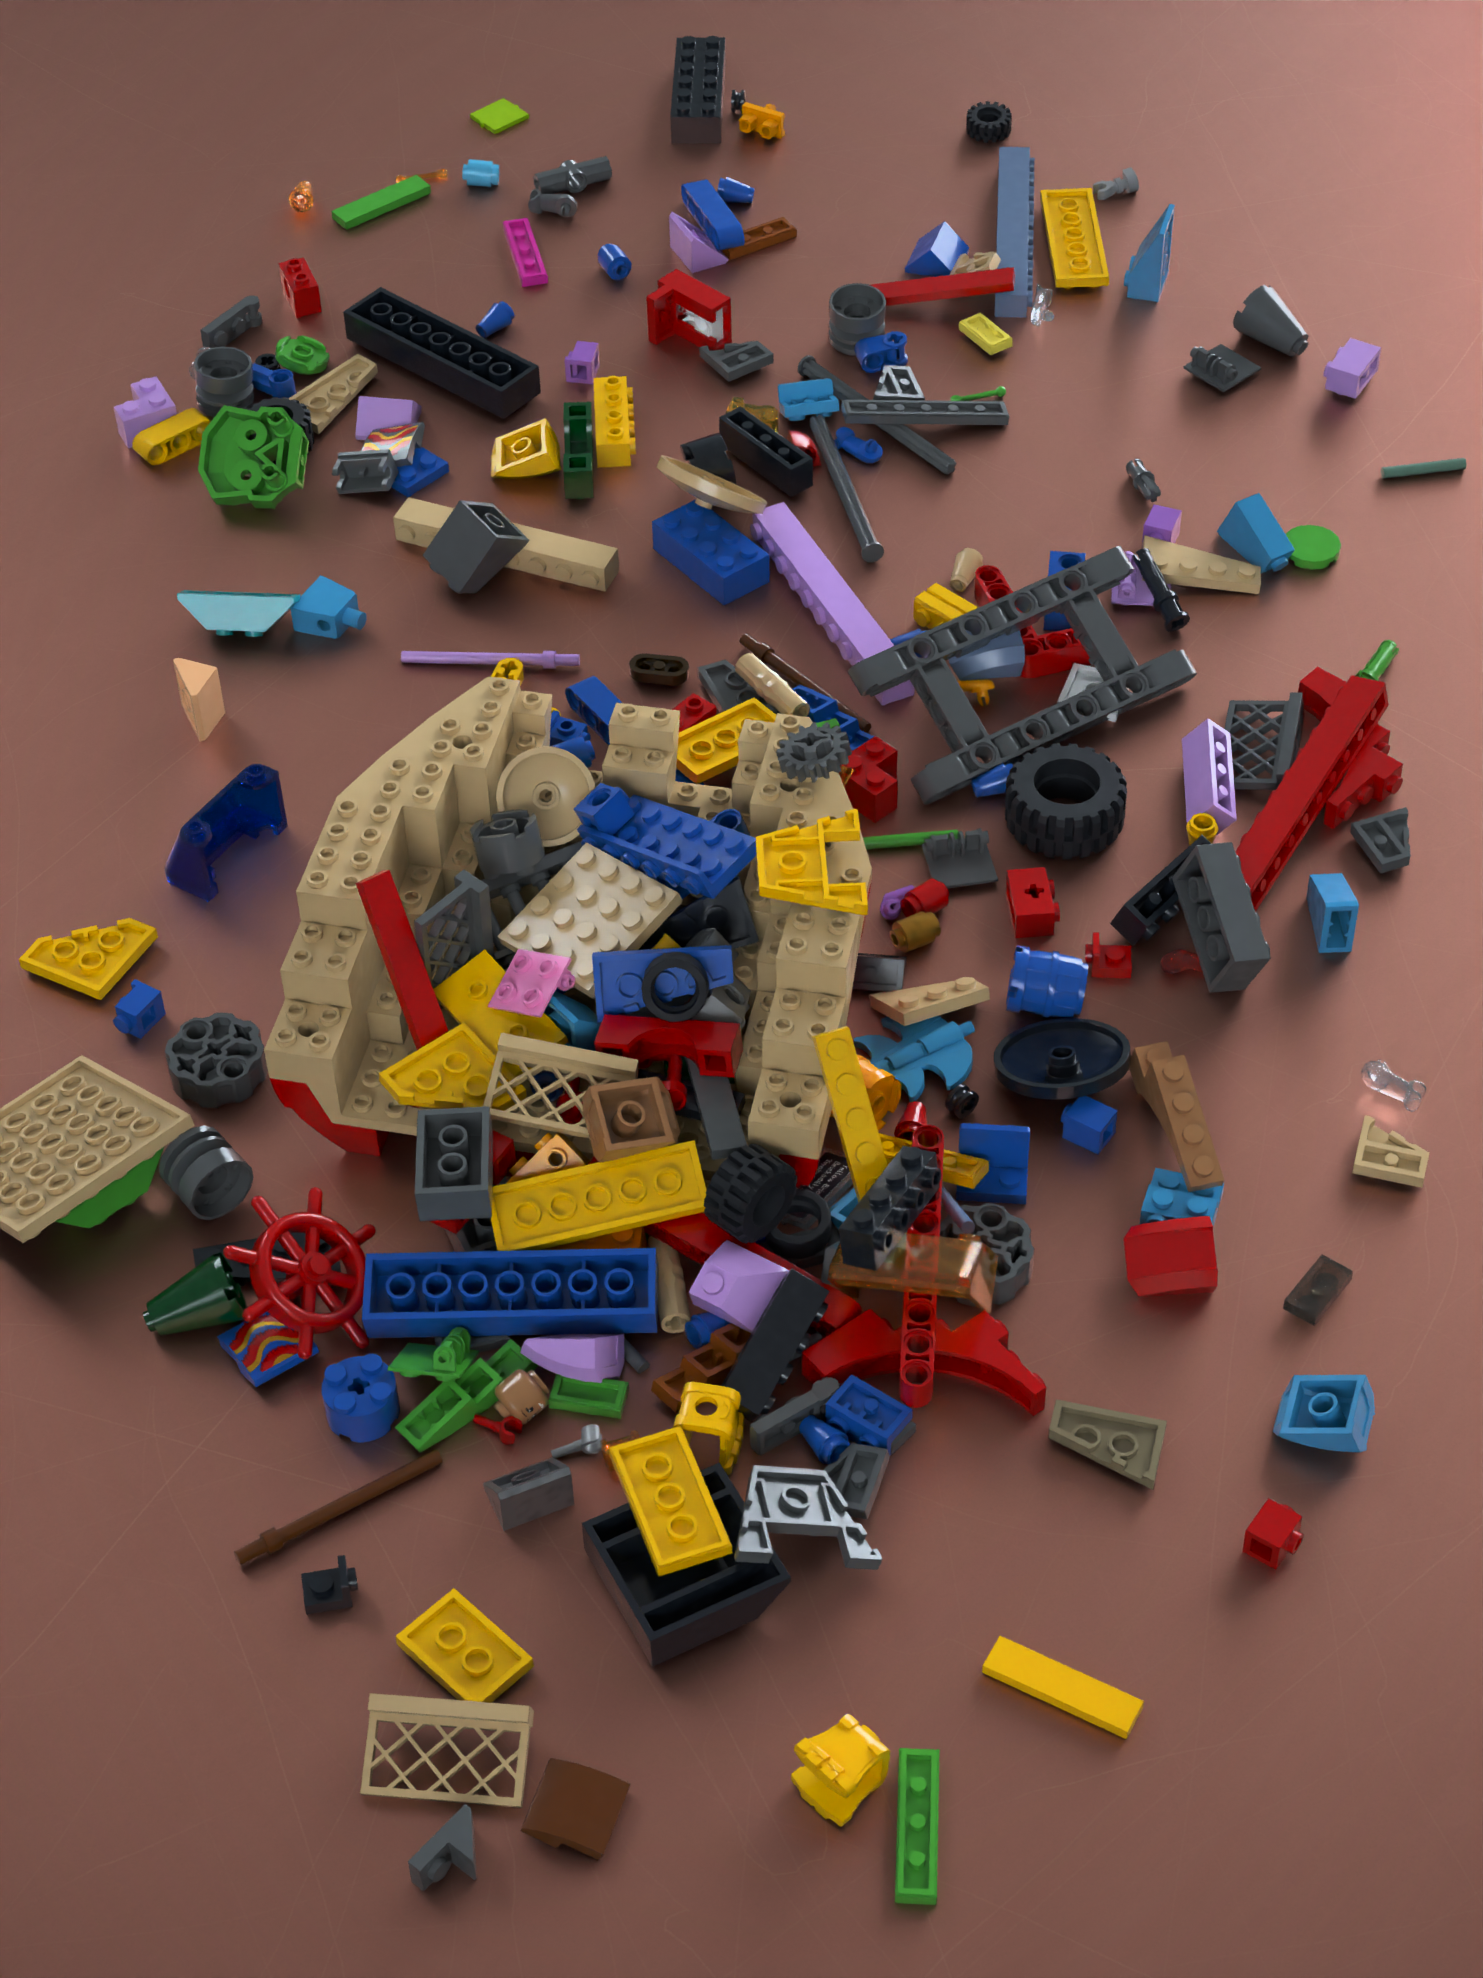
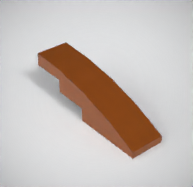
M732 1323L713 1331L708 1344L682 1357L679 1368L654 1379L651 1391L676 1413L680 1410L682 1404L681 1395L685 1383L699 1382L718 1386L722 1385L723 1380L728 1375L751 1333Z

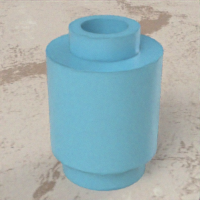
M469 159L468 164H463L462 179L467 180V185L492 187V185H498L500 166L499 164H493V161Z

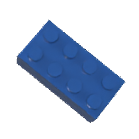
M696 499L652 521L653 549L722 605L725 606L770 582L769 554L712 509L710 510L696 504Z

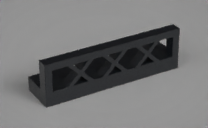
M858 953L852 989L886 992L903 989L907 957Z

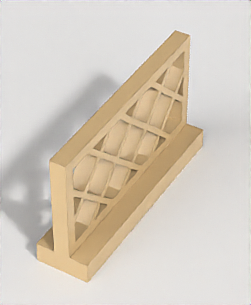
M501 1032L497 1044L498 1051L483 1107H490L491 1119L590 1139L587 1127H585V1119L572 1125L565 1123L560 1116L561 1113L575 1105L583 1116V1105L581 1102L585 1092L576 1096L568 1082L577 1077L586 1078L591 1086L635 1080L638 1078V1060ZM503 1062L518 1065L523 1074L507 1082L501 1074ZM543 1070L553 1072L558 1080L541 1089L533 1076ZM528 1079L536 1093L520 1101L512 1088ZM498 1081L502 1084L499 1088H497ZM563 1087L571 1100L554 1108L546 1095ZM505 1092L509 1094L515 1103L514 1106L505 1111L492 1108L494 1098ZM542 1099L550 1112L540 1118L530 1116L525 1107Z
M370 1693L368 1703L370 1716L360 1794L522 1808L530 1728L533 1727L534 1710L530 1706ZM379 1722L395 1723L404 1734L387 1750L377 1740ZM403 1724H414L415 1726L407 1731ZM425 1725L435 1726L444 1738L425 1753L412 1736ZM442 1727H452L455 1729L447 1734ZM464 1729H475L484 1742L465 1757L452 1739ZM482 1730H489L495 1732L487 1738L486 1735L482 1732ZM504 1732L520 1733L519 1749L505 1760L492 1742ZM409 1740L422 1757L403 1772L390 1755ZM449 1743L461 1758V1761L443 1776L430 1758ZM377 1747L382 1754L375 1759V1750ZM489 1747L502 1764L483 1779L470 1761L485 1748ZM518 1758L517 1769L515 1773V1771L511 1768L510 1764H512ZM387 1759L399 1777L387 1787L371 1786L373 1770ZM426 1762L439 1780L427 1790H417L408 1777ZM466 1765L479 1783L467 1794L456 1793L448 1780ZM505 1769L515 1779L513 1798L496 1796L488 1786V1783ZM404 1781L409 1789L396 1787ZM444 1784L449 1792H438L436 1790ZM484 1787L490 1796L475 1794Z

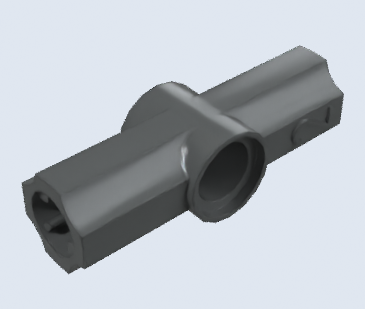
M606 156L580 163L567 160L559 168L536 173L533 176L535 189L540 190L541 194H553L565 190L578 193L589 184L610 179L612 177V169Z

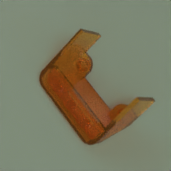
M905 1233L878 1270L873 1271L843 1264L840 1242L829 1265L827 1280L846 1295L858 1299L860 1287L968 1298L981 1311L985 1310L987 1313H991L998 1255L986 1244L980 1242V1236L961 1233L957 1239Z

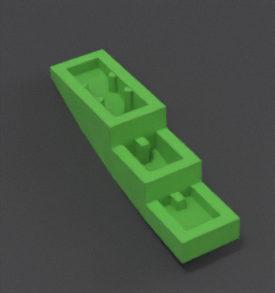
M510 1339L487 1362L480 1357L466 1370L460 1379L449 1382L443 1381L395 1426V1429L421 1453L468 1424L476 1414L481 1415L498 1401L494 1393L496 1386L518 1369L526 1372L531 1369L534 1371L538 1365L521 1354V1347Z

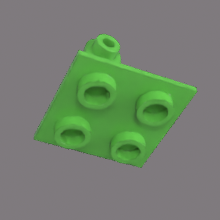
M455 1327L442 1341L440 1346L408 1343L388 1366V1371L400 1372V1375L404 1377L430 1375L435 1376L439 1381H454L462 1377L479 1355V1351L470 1350L471 1337L468 1330L463 1327Z

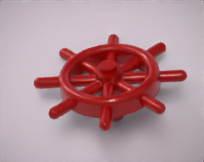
M313 1187L309 1190L307 1212L291 1213L281 1218L276 1215L264 1197L260 1195L254 1196L251 1200V1205L268 1228L257 1238L252 1250L234 1245H228L223 1250V1255L226 1259L249 1264L251 1283L259 1300L243 1311V1319L247 1322H253L268 1312L281 1324L299 1331L298 1356L301 1359L311 1357L314 1334L330 1332L340 1326L343 1327L358 1348L365 1349L370 1343L369 1338L353 1316L356 1315L363 1305L366 1257L360 1245L372 1238L376 1233V1229L372 1224H366L351 1234L340 1223L321 1215L323 1193L318 1187ZM291 1233H306L304 1251ZM320 1239L332 1247L324 1254L319 1253ZM277 1240L292 1260L272 1255V1250ZM342 1260L346 1273L331 1270V1266ZM272 1270L286 1273V1279L277 1284ZM329 1284L348 1289L343 1303ZM316 1293L331 1311L330 1313H315ZM299 1295H301V1308L293 1303Z

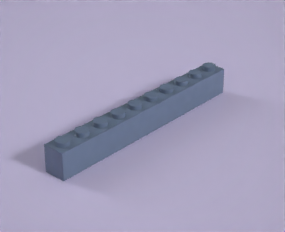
M999 147L996 252L1001 261L997 269L1014 267L1015 286L1014 291L995 293L994 317L1026 318L1027 307H1032L1035 158H1030V147Z

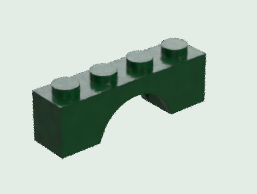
M591 402L563 403L565 499L594 498Z

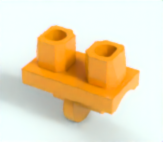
M745 102L742 105L739 129L745 133H749L752 130L759 132L762 138L769 140L773 136L782 139L785 136L783 128L785 113L776 111V107L773 104L768 103L765 107Z

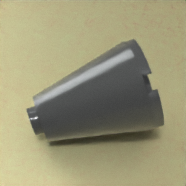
M1262 285L1254 290L1244 300L1243 303L1246 307L1242 313L1237 310L1233 326L1239 332L1288 356L1300 355L1306 350L1308 334L1276 290L1270 285L1269 288L1266 285Z

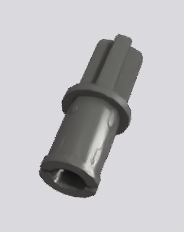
M1134 459L1137 466L1134 465L1132 460L1129 461L1126 465V471L1133 479L1134 488L1141 491L1146 500H1151V502L1157 501L1161 491L1155 483L1153 473L1145 468L1140 459Z

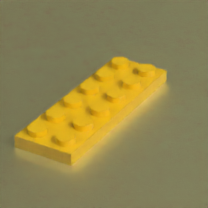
M1092 188L1040 190V202L1056 288L1070 289L1073 287L1096 288L1099 286H1109V273Z
M695 1140L617 1160L597 1162L493 1186L491 1222L497 1251L542 1250L704 1212V1199L707 1194H705L706 1186Z

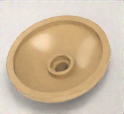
M535 747L517 755L503 770L496 791L497 808L499 812L519 809L527 810L530 817L534 813L537 818L543 846H557L569 842L579 835L577 828L582 823L574 808L596 787L588 768L572 753L557 747ZM544 789L552 792V798L547 802L539 798L540 792Z

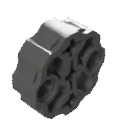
M214 1013L209 1017L193 1018L182 1024L180 1031L175 1037L168 1040L165 1048L173 1090L181 1099L192 1100L204 1108H218L223 1104L231 1102L240 1103L252 1096L254 1089L266 1079L268 1072L264 1053L265 1048L262 1044L258 1027L251 1021H243L236 1018L232 1013Z
M985 1203L981 1206L961 1205L960 1207L975 1224V1229L970 1234L963 1233L949 1215L940 1223L938 1289L950 1293L959 1303L975 1307L982 1303L1000 1305L1014 1299L1016 1292L1022 1286L1029 1284L1033 1272L1034 1247L1031 1243V1229L1022 1218L1014 1217L1003 1206Z

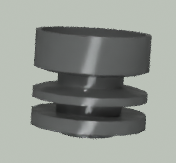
M853 283L839 287L831 294L829 300L830 321L828 338L830 344L837 351L846 355L856 356L854 347L859 340L885 334L886 300L884 294L878 288L868 284Z
M222 346L205 350L195 358L196 403L199 410L204 414L215 417L223 405L249 409L254 404L252 360L247 353L234 347Z
M209 1126L191 1128L180 1134L168 1145L161 1156L159 1164L160 1176L164 1182L170 1186L172 1191L180 1197V1200L196 1217L205 1220L222 1217L235 1209L248 1194L254 1178L252 1168L232 1149V1146L214 1127Z

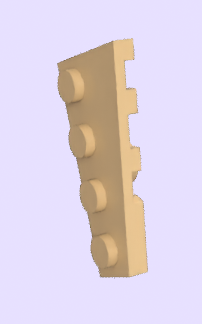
M356 354L291 396L289 400L295 399L307 406L311 415L313 432L320 434L378 373L377 364L360 354Z
M1144 535L1142 549L1147 548L1150 550L1167 584L1259 594L1261 587L1260 566Z

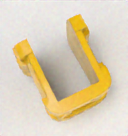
M687 1382L683 1388L681 1395L682 1404L679 1414L675 1417L673 1428L682 1427L689 1446L693 1432L720 1436L719 1462L726 1474L729 1475L733 1471L734 1464L737 1463L744 1436V1415L738 1412L741 1402L740 1393L729 1387ZM703 1402H711L716 1405L717 1410L713 1414L705 1416L698 1413L697 1406Z
M847 1714L830 1729L809 1739L803 1738L794 1746V1752L805 1766H800L791 1773V1780L800 1791V1796L811 1807L814 1806L815 1811L826 1820L831 1819L838 1826L842 1827L852 1819L853 1813L865 1797L880 1787L885 1781L889 1767L890 1750L870 1728L865 1725L860 1726L859 1722L851 1714Z

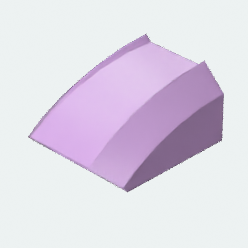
M562 1334L529 1338L524 1341L520 1353L537 1365L558 1375L585 1382L602 1383L604 1378H620L624 1366V1334Z

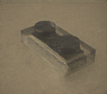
M1322 1254L1286 1297L1283 1309L1315 1326L1350 1283L1353 1271Z

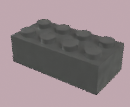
M1232 842L1196 845L1172 879L1209 993L1244 990L1271 959L1270 947L1264 939L1260 927V917L1255 912L1250 898V887L1245 883L1241 871V861L1235 853Z

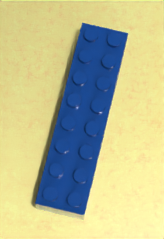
M656 1248L370 1253L366 1254L362 1322L368 1338L447 1337L455 1327L465 1328L470 1333V1336L658 1333L659 1267Z

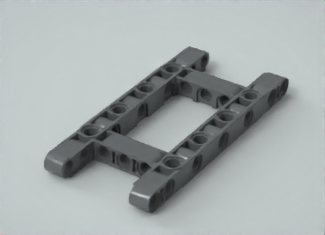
M1121 546L1109 549L916 635L911 639L858 662L848 670V674L861 696L870 695L872 697L910 680L952 751L951 754L925 765L926 769L911 778L913 786L925 805L970 785L971 780L976 779L1001 763L1005 765L1009 763L1015 764L1028 752L1033 754L1036 748L1042 746L1049 748L1051 744H1058L1107 721L1109 719L1107 718L1108 714L1118 710V715L1185 684L1197 675V671L1184 650L1176 651L1174 649L1138 666L1096 596L1120 585L1119 581L1134 572L1135 569ZM1054 611L1056 614L1059 612L1064 614L1075 632L1073 636L1076 640H1080L1090 657L1088 661L1091 665H1095L1104 682L989 735L947 665L946 660L954 656L959 658L988 645L990 640L1005 633L1007 636L1037 623L1041 617ZM965 630L970 631L973 635L968 634ZM914 652L920 654L923 658H919ZM1077 710L1082 712L1084 716L1080 715ZM1027 733L1031 734L1034 739L1029 738ZM976 757L981 758L984 763L979 762Z

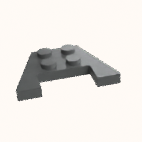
M753 1465L748 1479L734 1556L735 1562L769 1564L773 1550L768 1533L837 1537L845 1568L878 1570L883 1559L878 1549L872 1550L865 1540L867 1533L862 1525L854 1523L847 1513L849 1505L825 1470Z

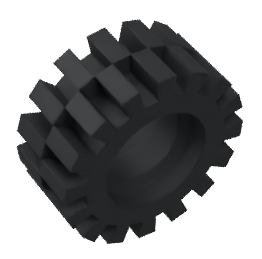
M986 101L985 105L980 102L977 103V106H971V109L967 111V134H970L972 139L976 137V141L983 139L984 143H988V140H992V143L997 142V139L1000 141L1004 140V137L1007 138L1009 133L1011 134L1012 113H1010V109L1006 108L1004 104L998 106L999 102L990 104V101Z

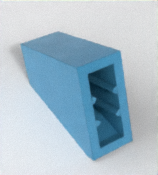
M1260 493L1236 502L1217 530L1219 536L1250 564L1260 566L1261 574L1272 569L1276 572L1288 565V559L1295 550Z
M1342 873L1309 875L1306 899L1318 952H1351L1359 909L1357 898Z

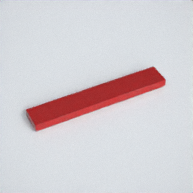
M1014 267L871 284V286L878 288L884 294L886 306L1014 291L1015 270Z
M382 870L355 884L414 1044L418 1050L447 1033L448 1028L390 870Z

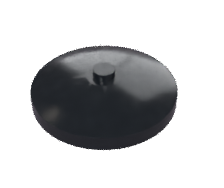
M1059 1018L1029 1024L1007 1035L994 1051V1067L998 1080L1013 1092L1039 1099H1071L1100 1092L1122 1079L1131 1065L1130 1044L1121 1031L1103 1022L1081 1018Z

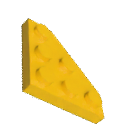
M132 918L117 920L116 926L98 929L97 925L72 930V935L52 939L51 935L38 938L19 958L22 969L102 1000L158 938L157 930Z
M463 1022L380 1072L379 1082L401 1105L438 1109L483 1107L496 1056ZM503 1065L501 1074L509 1082L515 1077ZM498 1081L497 1088H499L500 1086H502V1084L500 1083V1081ZM521 1083L512 1088L520 1101L527 1098L526 1088ZM505 1092L494 1098L492 1108L505 1111L514 1106L515 1103L509 1094Z

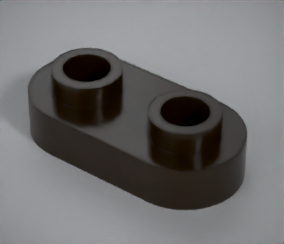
M644 653L634 656L629 662L630 676L641 683L676 686L686 682L689 678V663L682 657Z

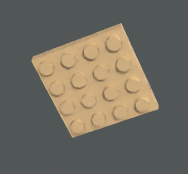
M586 842L497 937L503 946L515 953L518 949L571 958L572 960L567 969L575 977L574 988L594 998L593 952L638 950L683 900L678 892Z

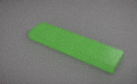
M414 175L332 210V219L348 230L431 193V186L418 175Z
M899 1748L895 1903L937 1905L939 1750Z

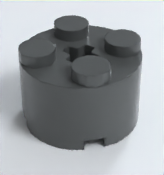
M519 809L499 812L492 815L493 821L484 825L483 819H481L471 827L470 833L477 860L485 879H496L503 874L514 872L518 876L531 874L536 870L535 864L540 862L545 856L536 815L533 813L530 817L527 810Z

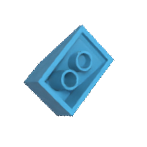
M1169 204L1140 244L1136 256H1131L1129 270H1126L1124 277V286L1128 287L1127 298L1159 302L1169 274L1175 205Z

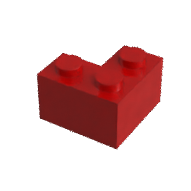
M876 735L853 750L852 755L848 756L849 763L840 764L841 772H839L852 807L858 809V812L874 823L897 809L898 781L896 780L898 750Z

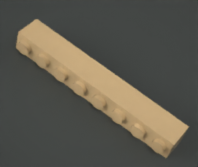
M408 497L393 517L396 540L428 548L454 508ZM513 523L529 539V542L504 567L606 592L619 572L618 548Z

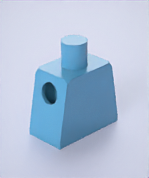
M321 575L304 592L300 600L290 608L294 631L332 639L339 638L349 626L361 630L367 620L366 613L359 611L357 595L354 591Z

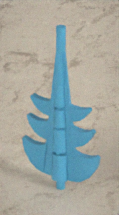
M940 1016L903 1026L889 1017H884L881 1019L882 1026L895 1032L901 1038L900 1042L897 1043L881 1035H866L853 1039L854 1046L863 1050L871 1057V1064L895 1076V1079L900 1081L901 1088L909 1097V1102L916 1101L922 1095L925 1088L924 1070H930L938 1074L944 1080L947 1090H952L964 1082L972 1071L973 1052L970 1044L964 1039V1037L975 1032L971 1021L958 1026L954 1021L948 1023Z

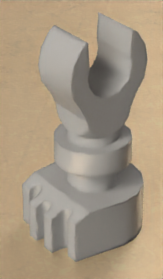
M1131 167L1123 169V179L1118 177L1113 181H1098L1093 184V194L1097 193V200H1105L1115 194V192L1117 194L1122 193L1124 189L1127 193L1139 190L1137 175Z

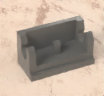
M390 449L339 452L332 475L338 476L340 474V480L337 482L336 489L338 494L389 491L399 471Z

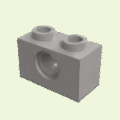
M734 976L733 983L708 990L705 1005L691 1019L740 1023V1029H742L746 1023L744 1016L750 1007L748 1000L751 990Z

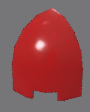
M788 430L787 440L813 458V467L822 466L817 446L813 440L802 432Z

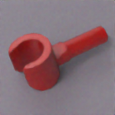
M478 1414L473 1418V1423L499 1433V1439L504 1445H512L515 1442L516 1435L507 1430H513L516 1433L522 1432V1422L514 1416L506 1417L502 1422L494 1421Z

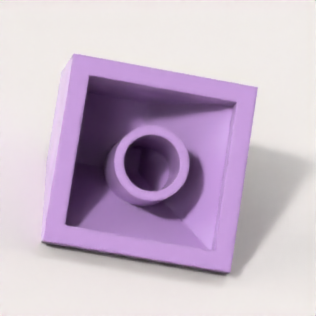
M726 1240L705 1261L688 1293L694 1305L752 1333L783 1277L790 1270Z

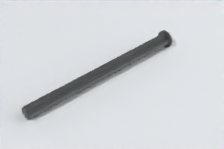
M807 355L799 362L797 371L801 376H807L812 380L830 378L833 383V395L841 401L869 400L816 363L813 356ZM875 424L944 474L948 475L955 471L956 461L906 425Z
M822 415L812 416L810 418V428L862 548L861 556L866 562L878 561L884 554V548L876 540Z

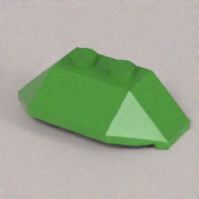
M164 1147L158 1150L152 1158L142 1161L129 1170L124 1177L113 1181L101 1189L95 1197L85 1200L72 1209L66 1217L55 1222L90 1229L95 1225L105 1222L110 1215L122 1207L134 1203L139 1196L148 1191Z

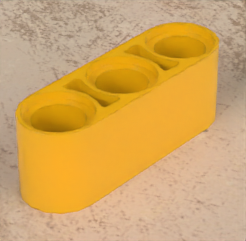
M189 408L139 432L133 439L132 447L151 465H159L201 445L202 433L211 421L196 408Z

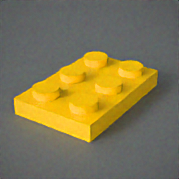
M455 1588L395 1636L397 1645L457 1700L492 1703L534 1667L533 1658Z

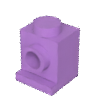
M576 342L573 352L570 351L568 357H565L566 382L593 384V378L596 377L600 365L598 343Z

